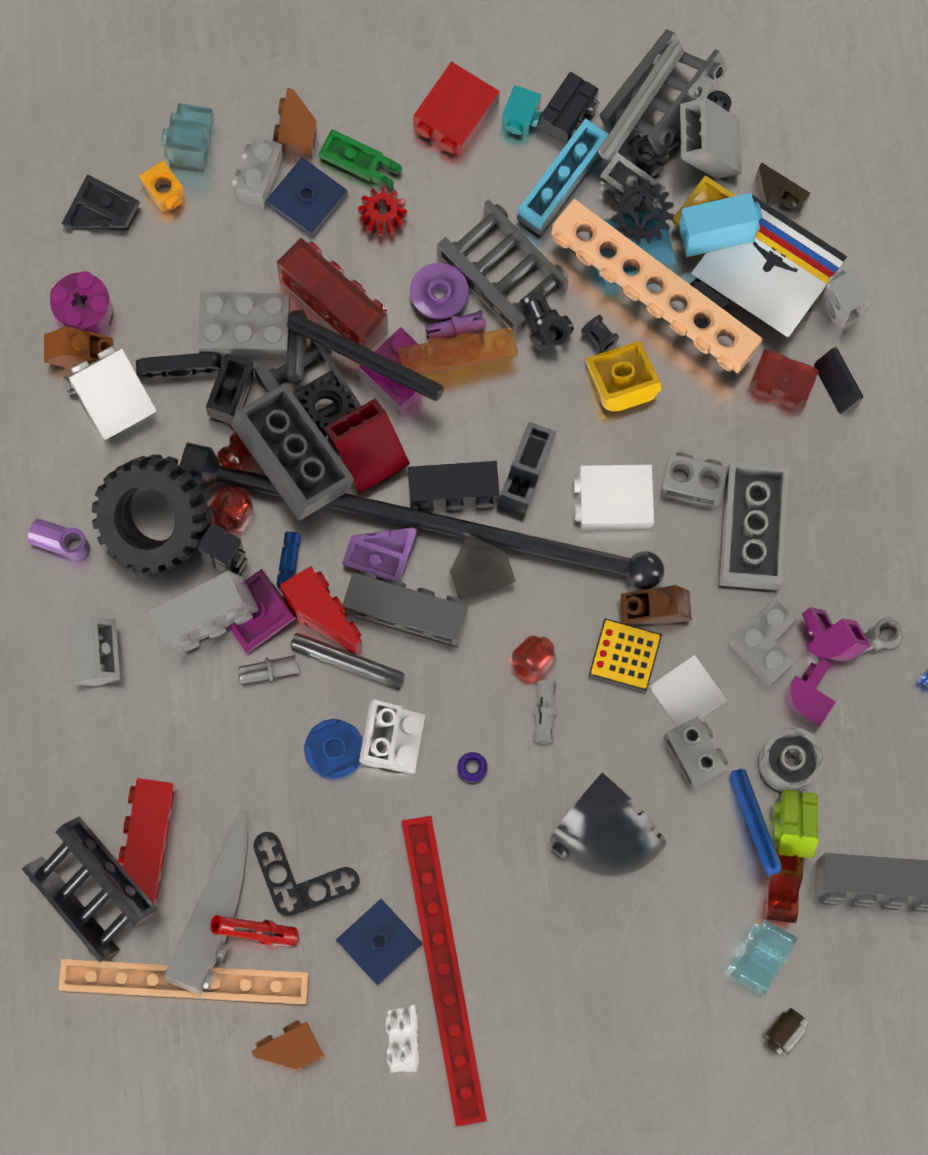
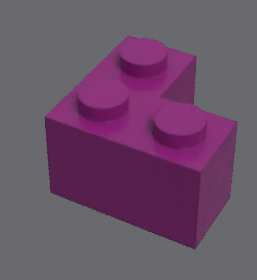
M402 327L396 330L374 351L409 369L421 358V346ZM362 365L359 366V377L400 417L421 398V394Z

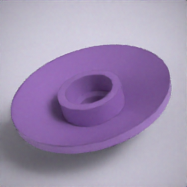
M433 263L421 268L411 282L410 296L412 303L421 314L428 318L439 320L450 318L463 309L468 299L469 289L465 276L456 267L446 263ZM442 291L445 296L438 299L434 296V293Z

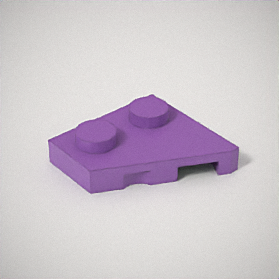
M411 527L352 535L342 565L373 573L386 580L400 581L417 528Z

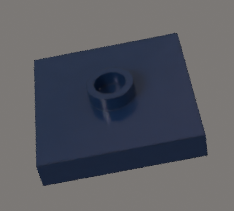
M301 157L267 198L266 203L313 237L348 194V190Z
M379 899L336 939V942L377 986L423 944L382 899Z

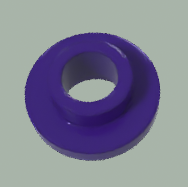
M476 752L464 754L459 759L457 765L460 777L470 783L482 780L488 769L486 759ZM469 763L477 764V772L470 773L466 768Z

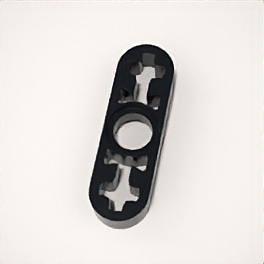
M213 352L146 357L135 362L136 375L140 379L209 375L218 373L220 368H222L221 355Z

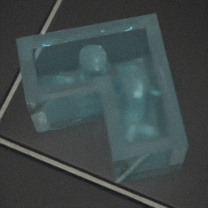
M178 103L176 113H171L169 129L164 128L162 134V146H165L164 156L168 157L170 168L204 173L214 124L212 108Z
M766 919L760 925L755 923L743 941L747 945L742 956L737 953L728 970L733 972L729 979L759 997H763L779 968L787 960L798 937Z

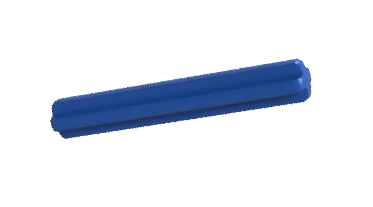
M743 768L733 770L730 774V779L764 871L769 876L778 874L781 871V863L747 772Z

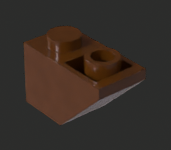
M672 585L621 594L622 622L624 624L664 625L692 620L690 591L680 586Z

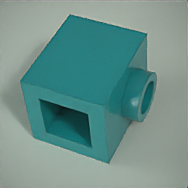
M514 85L502 114L501 126L513 134L520 135L523 133L529 135L532 126L537 128L539 116L542 114V111L539 110L541 94Z

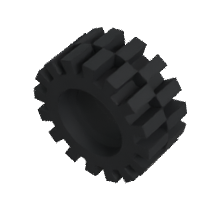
M321 379L320 384L317 381L313 382L311 388L308 386L305 389L300 402L324 437H327L324 430L325 426L354 410V399H351L352 393L350 390L345 392L346 386L342 383L339 387L336 386L337 381L333 379L331 384H327V379ZM329 399L337 405L338 412L333 417H323L317 413L315 404L319 400Z

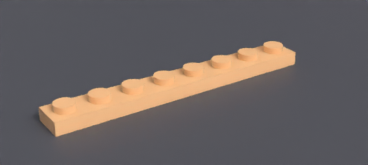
M61 959L59 991L307 1005L309 973L213 967L212 971L216 972L213 983L209 990L204 988L200 996L167 982L164 975L169 965L108 961L99 963V961Z

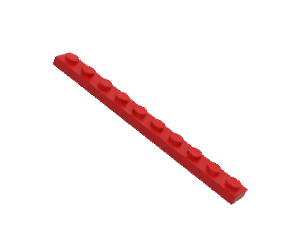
M432 816L403 820L401 823L456 1127L486 1122L487 1118Z

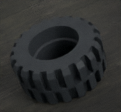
M152 454L148 457L141 456L117 467L115 471L110 472L103 479L104 484L98 486L95 496L99 499L92 503L91 512L97 513V518L92 520L93 529H99L101 536L97 537L100 546L106 544L109 548L106 554L111 559L118 557L121 559L119 565L126 569L135 566V572L144 574L150 570L152 574L162 573L166 569L171 570L195 555L199 542L209 526L212 525L208 523V519L213 517V507H207V501L211 499L209 490L203 492L200 486L204 483L199 475L193 477L190 474L193 468L186 463L179 466L178 459L169 456L163 459L161 454ZM150 487L158 490L170 501L175 514V526L169 538L162 541L151 539L141 533L134 524L130 505L134 492L139 488Z

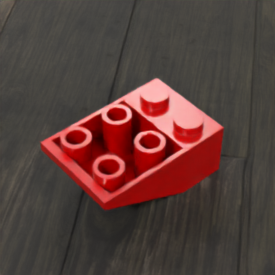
M312 566L280 584L282 597L297 617L298 623L348 652L356 655L361 653L360 643H362L360 637L362 635L353 621L349 623L346 621L344 613L346 610L337 596L333 598L330 596L329 583L321 571L315 573Z

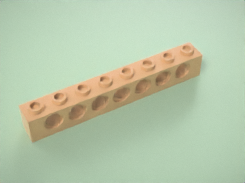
M576 199L572 200L553 223L551 234L558 245L565 249L567 247L577 253L576 256L582 263L587 266L592 264L600 270V275L610 283L616 282L624 288L623 292L634 301L640 300L647 305V310L656 318L663 317L671 323L670 327L681 336L687 335L694 341V345L701 352L711 353L718 359L719 365L727 371L733 370L739 374L760 347L762 342L760 336ZM585 231L592 238L584 241L579 239L577 234ZM610 249L615 253V256L605 258L600 254V251ZM627 266H633L638 270V273L631 276L626 274L623 269ZM654 283L659 285L662 291L652 293L647 289V286ZM680 301L685 305V309L681 311L674 310L670 303ZM704 319L708 322L709 326L699 328L694 324V320ZM727 336L732 340L733 344L723 346L718 342L717 338Z

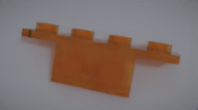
M512 328L478 334L467 332L451 339L435 338L428 341V343L402 347L398 350L400 364L421 375L513 358L518 355Z

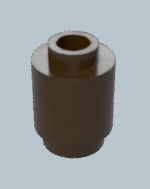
M789 1008L786 1013L782 1012L764 1034L768 1039L765 1043L766 1046L777 1055H780L782 1052L788 1055L807 1032L805 1028L809 1022L797 1011Z

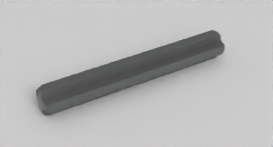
M295 633L291 640V648L395 688H400L403 684L405 674L399 670L300 633Z

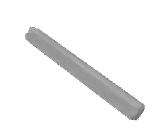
M670 42L598 149V153L603 159L609 161L613 159L685 52L680 43Z

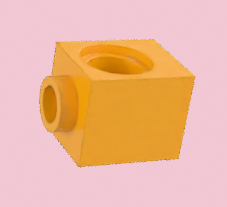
M164 160L139 175L142 187L161 213L166 209L172 210L176 208L185 198L183 186ZM161 185L171 186V189L165 193L157 191Z

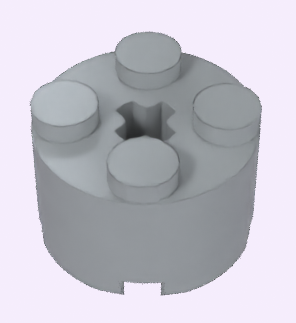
M788 728L779 730L769 738L761 750L758 765L759 771L766 783L773 789L780 792L784 789L800 792L814 782L823 768L824 760L821 744L812 733L805 729ZM793 755L796 757L795 764L790 766L786 761L787 758Z

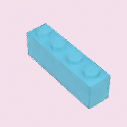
M585 118L520 205L517 220L541 235L600 156L598 149L608 136V133Z

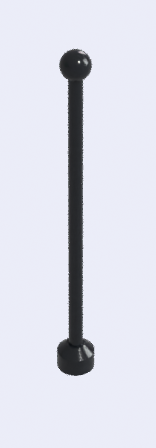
M187 442L180 466L186 463L193 468L190 472L193 477L199 475L204 483L200 486L203 492L218 482L282 497L267 475L221 465L212 447ZM347 493L324 506L627 576V579L634 587L642 590L656 587L664 577L665 570L662 560L658 555L650 551H640L629 558Z

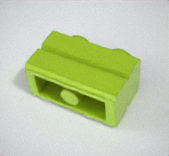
M784 789L781 793L780 801H774L772 818L778 819V823H774L772 841L778 842V853L780 855H797L798 857L812 859L815 857L819 840L818 795L812 792L799 793L795 790Z

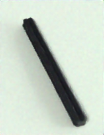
M294 313L288 319V329L433 401L439 400L443 395V385L297 313Z

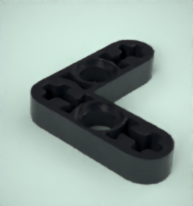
M262 832L254 840V851L277 912L283 917H295L354 894L359 888V875L354 869L349 867L336 869L296 885L278 836L272 832ZM268 838L269 842L276 843L272 847L274 857L277 858L281 855L282 860H275L264 866L263 861H269L266 851H260L259 847L263 845L262 840ZM276 866L283 867L287 872L286 879L281 883H274L269 878L271 869ZM346 873L348 878L354 877L355 881L351 882L350 889L346 890L344 886L336 887L335 891L338 894L331 896V889L326 881L327 879L332 878V883L335 884L341 881L342 874ZM291 883L293 888L287 889V892L291 899H297V903L293 904L294 910L288 912L286 907H280V904L284 902L281 891L275 895L274 889H283ZM314 884H321L326 889V896L320 901H314L309 897V889Z

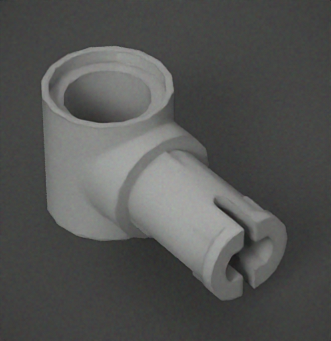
M884 617L878 620L875 626L868 628V632L864 634L871 646L864 652L872 649L877 651L882 648L894 649L898 647L903 639L899 621L893 617ZM886 627H893L897 630L896 636L892 639H884L881 636V632Z

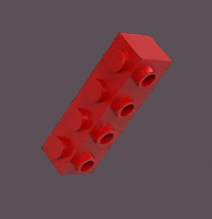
M137 778L136 786L131 785L129 790L128 804L133 805L131 816L125 817L123 834H128L126 846L120 847L118 862L123 865L124 870L157 908L176 787L174 783Z

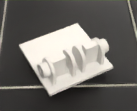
M415 1005L389 1010L385 1028L387 1034H389V1048L387 1049L386 1058L390 1066V1073L402 1071L417 1072L420 1062L419 1049H417L419 1043H417L419 1034L416 1033L418 1031V1015H416Z

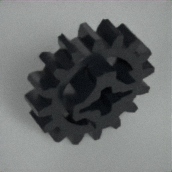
M637 180L633 181L632 189L624 185L623 191L625 194L623 196L615 194L614 196L619 204L611 205V210L617 212V215L611 217V221L620 223L616 230L619 232L624 230L626 232L625 237L628 239L631 236L635 237L637 245H639L641 238H645L648 244H651V236L653 235L661 239L662 234L660 230H670L666 220L674 219V214L667 212V210L674 207L673 202H665L669 193L664 192L660 194V184L650 188L649 180L644 182V186H639ZM640 194L639 199L633 203H626L633 195ZM650 195L659 201L662 209L653 206L650 201ZM643 200H645L646 211L650 212V214H646L644 219H642V224L639 225L638 213L634 211L640 210ZM623 216L632 219L635 223L634 229L626 224ZM660 221L653 229L645 231V227L649 223Z

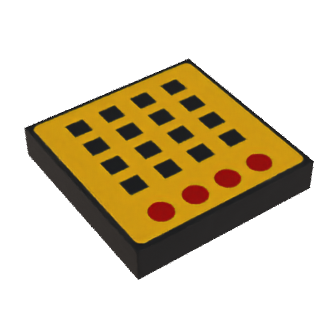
M604 618L588 677L646 693L662 634Z

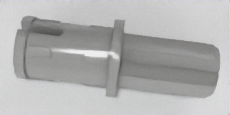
M295 654L269 660L267 657L263 662L238 667V677L242 684L265 679L273 681L275 677L299 673Z

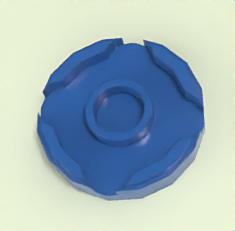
M339 719L324 720L314 726L306 738L304 745L306 762L312 771L322 778L331 780L346 778L354 773L361 764L359 758L363 742L362 736L355 726Z

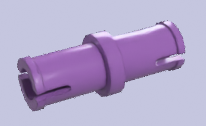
M482 310L461 317L453 315L447 321L426 325L425 332L426 336H429V343L432 344L451 337L458 339L462 337V334L485 329L486 320L482 318L484 316Z

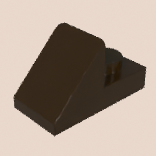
M761 163L758 167L755 178L760 200L771 206L777 197L785 207L801 212L807 204L811 193L764 163Z

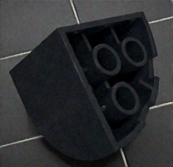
M603 772L576 802L550 838V842L553 844L551 849L564 860L568 857L577 865L590 872L607 876L625 875L645 867L664 849L666 840L661 833H658L657 836L653 831L656 825L644 811L637 814L631 808L633 806V803L630 801L631 798Z

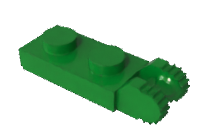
M332 129L318 153L320 158L368 181L372 180L381 187L385 186L389 190L392 189L395 183L389 177L377 172L378 166L380 165L385 170L397 175L403 169L397 162L383 156L382 152Z

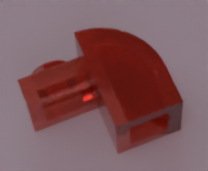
M775 849L781 863V871L778 874L767 876L765 893L766 920L796 924L799 890L803 879L804 858L797 855H780L778 849Z

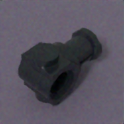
M681 129L674 137L673 142L666 147L661 155L655 153L647 137L648 135L642 136L639 134L632 138L627 144L630 148L632 163L651 177L660 173L665 167L662 162L670 157L669 152L681 145ZM641 152H648L653 157L651 159H643L639 154Z
M544 288L535 290L520 299L522 304H526L533 318L530 322L532 325L530 339L537 350L563 344L568 336L573 333L572 331H574V326L568 316H560L556 309L551 310L543 295L545 293ZM550 325L554 326L557 331V336L553 341L547 335Z

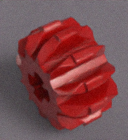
M385 186L382 187L381 193H377L372 188L370 190L371 197L363 195L361 198L363 205L358 206V214L362 215L359 219L360 224L368 225L367 232L369 234L377 229L380 238L384 235V230H387L393 236L395 234L394 226L397 228L404 226L402 219L407 217V210L403 208L405 200L403 198L397 199L398 192L396 190L387 194ZM380 209H386L385 215L379 214Z

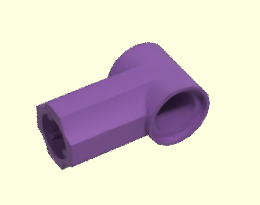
M38 518L31 524L27 540L29 544L66 555L67 558L73 561L83 560L87 557L90 551V544L80 529L63 527ZM80 539L81 544L77 549H68V544L71 540Z

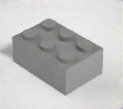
M200 292L199 353H218L221 355V359H224L225 354L229 353L247 360H287L289 338L287 322L290 317L289 293Z
M226 571L148 611L162 644L186 652L200 645L199 641L208 636L209 638H215L226 632L225 627L233 623L239 625L253 618L252 614L259 611L245 578Z

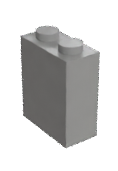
M706 97L681 103V159L716 180L742 174L740 119Z

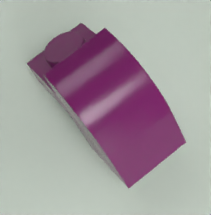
M813 607L808 608L802 613L806 621V630L815 638L806 646L818 657L836 661H848L857 657L871 646L857 621L842 618L833 625L825 610Z
M821 658L817 665L813 662L810 663L802 675L806 682L795 675L787 691L788 706L794 717L815 732L820 728L836 701L816 689L832 665L824 658Z

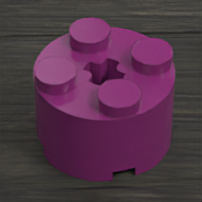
M82 271L69 274L60 279L50 291V306L59 328L69 326L101 334L108 327L113 310L109 293L104 283L90 272ZM83 303L86 306L84 308H80V306L78 305Z

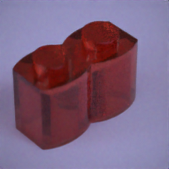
M764 349L750 387L754 388V392L759 396L765 398L775 396L782 399L781 402L790 408L797 409L798 406L805 408L819 370L808 364L791 360L777 352Z

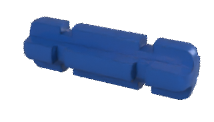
M286 531L284 534L283 545L285 547H282L280 574H278L276 582L277 588H280V584L292 578V574H295L298 557L297 547H299L301 539L300 534L297 532Z

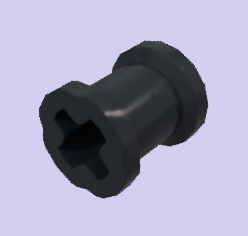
M601 315L595 316L581 329V333L584 336L587 335L598 347L597 352L599 354L609 350L619 340L617 333L613 334L602 322L603 317Z

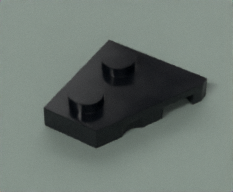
M87 174L61 224L67 228H127L140 202Z

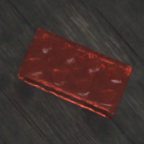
M300 238L277 261L279 281L338 334L372 350L388 333L386 307L379 300L374 299L372 301L364 294L366 291L359 282L354 279L350 281L343 275V269L335 261L331 260L328 262L322 256L323 252L312 241L307 243L303 238Z

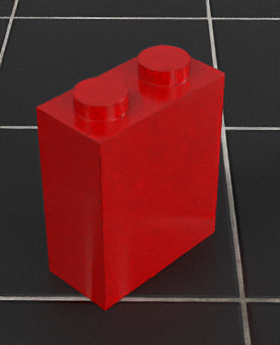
M451 61L413 115V126L421 136L425 138L431 137L438 141L445 151L449 153L456 152L462 156L499 103L500 91Z

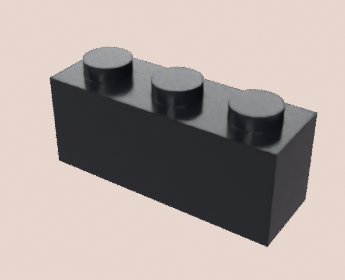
M497 461L408 467L410 508L427 512L433 511L434 507L446 506L448 510H459L464 508V505L476 504L478 508H488L494 506V503L499 501Z

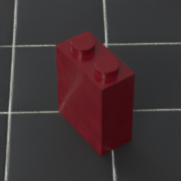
M376 398L324 427L336 454L354 477L352 484L358 493L373 487L378 482L410 465L387 412Z

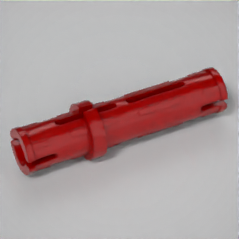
M215 915L210 923L212 934L258 940L263 945L278 943L294 946L298 939L296 927L277 925L271 920L257 922ZM235 927L247 928V930L235 929ZM262 931L272 932L274 934L263 933Z

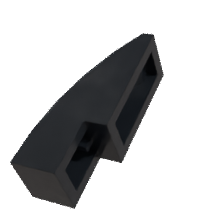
M532 422L528 423L497 504L498 509L525 518L557 431Z

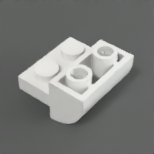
M375 699L371 700L359 762L377 769L386 768L406 774H414L425 714L402 709V706Z

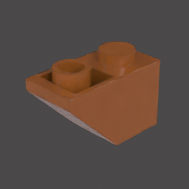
M287 88L286 97H281L279 101L278 115H282L280 125L275 124L273 141L282 144V150L285 154L313 158L317 136V121L293 89Z
M69 326L59 328L44 334V363L65 368H73L86 360L88 364L99 360L98 353L113 346V337Z
M299 1020L283 1028L284 1034L273 1039L272 1035H269L255 1043L257 1048L251 1051L258 1060L297 1072L325 1057L308 1023L301 1024Z

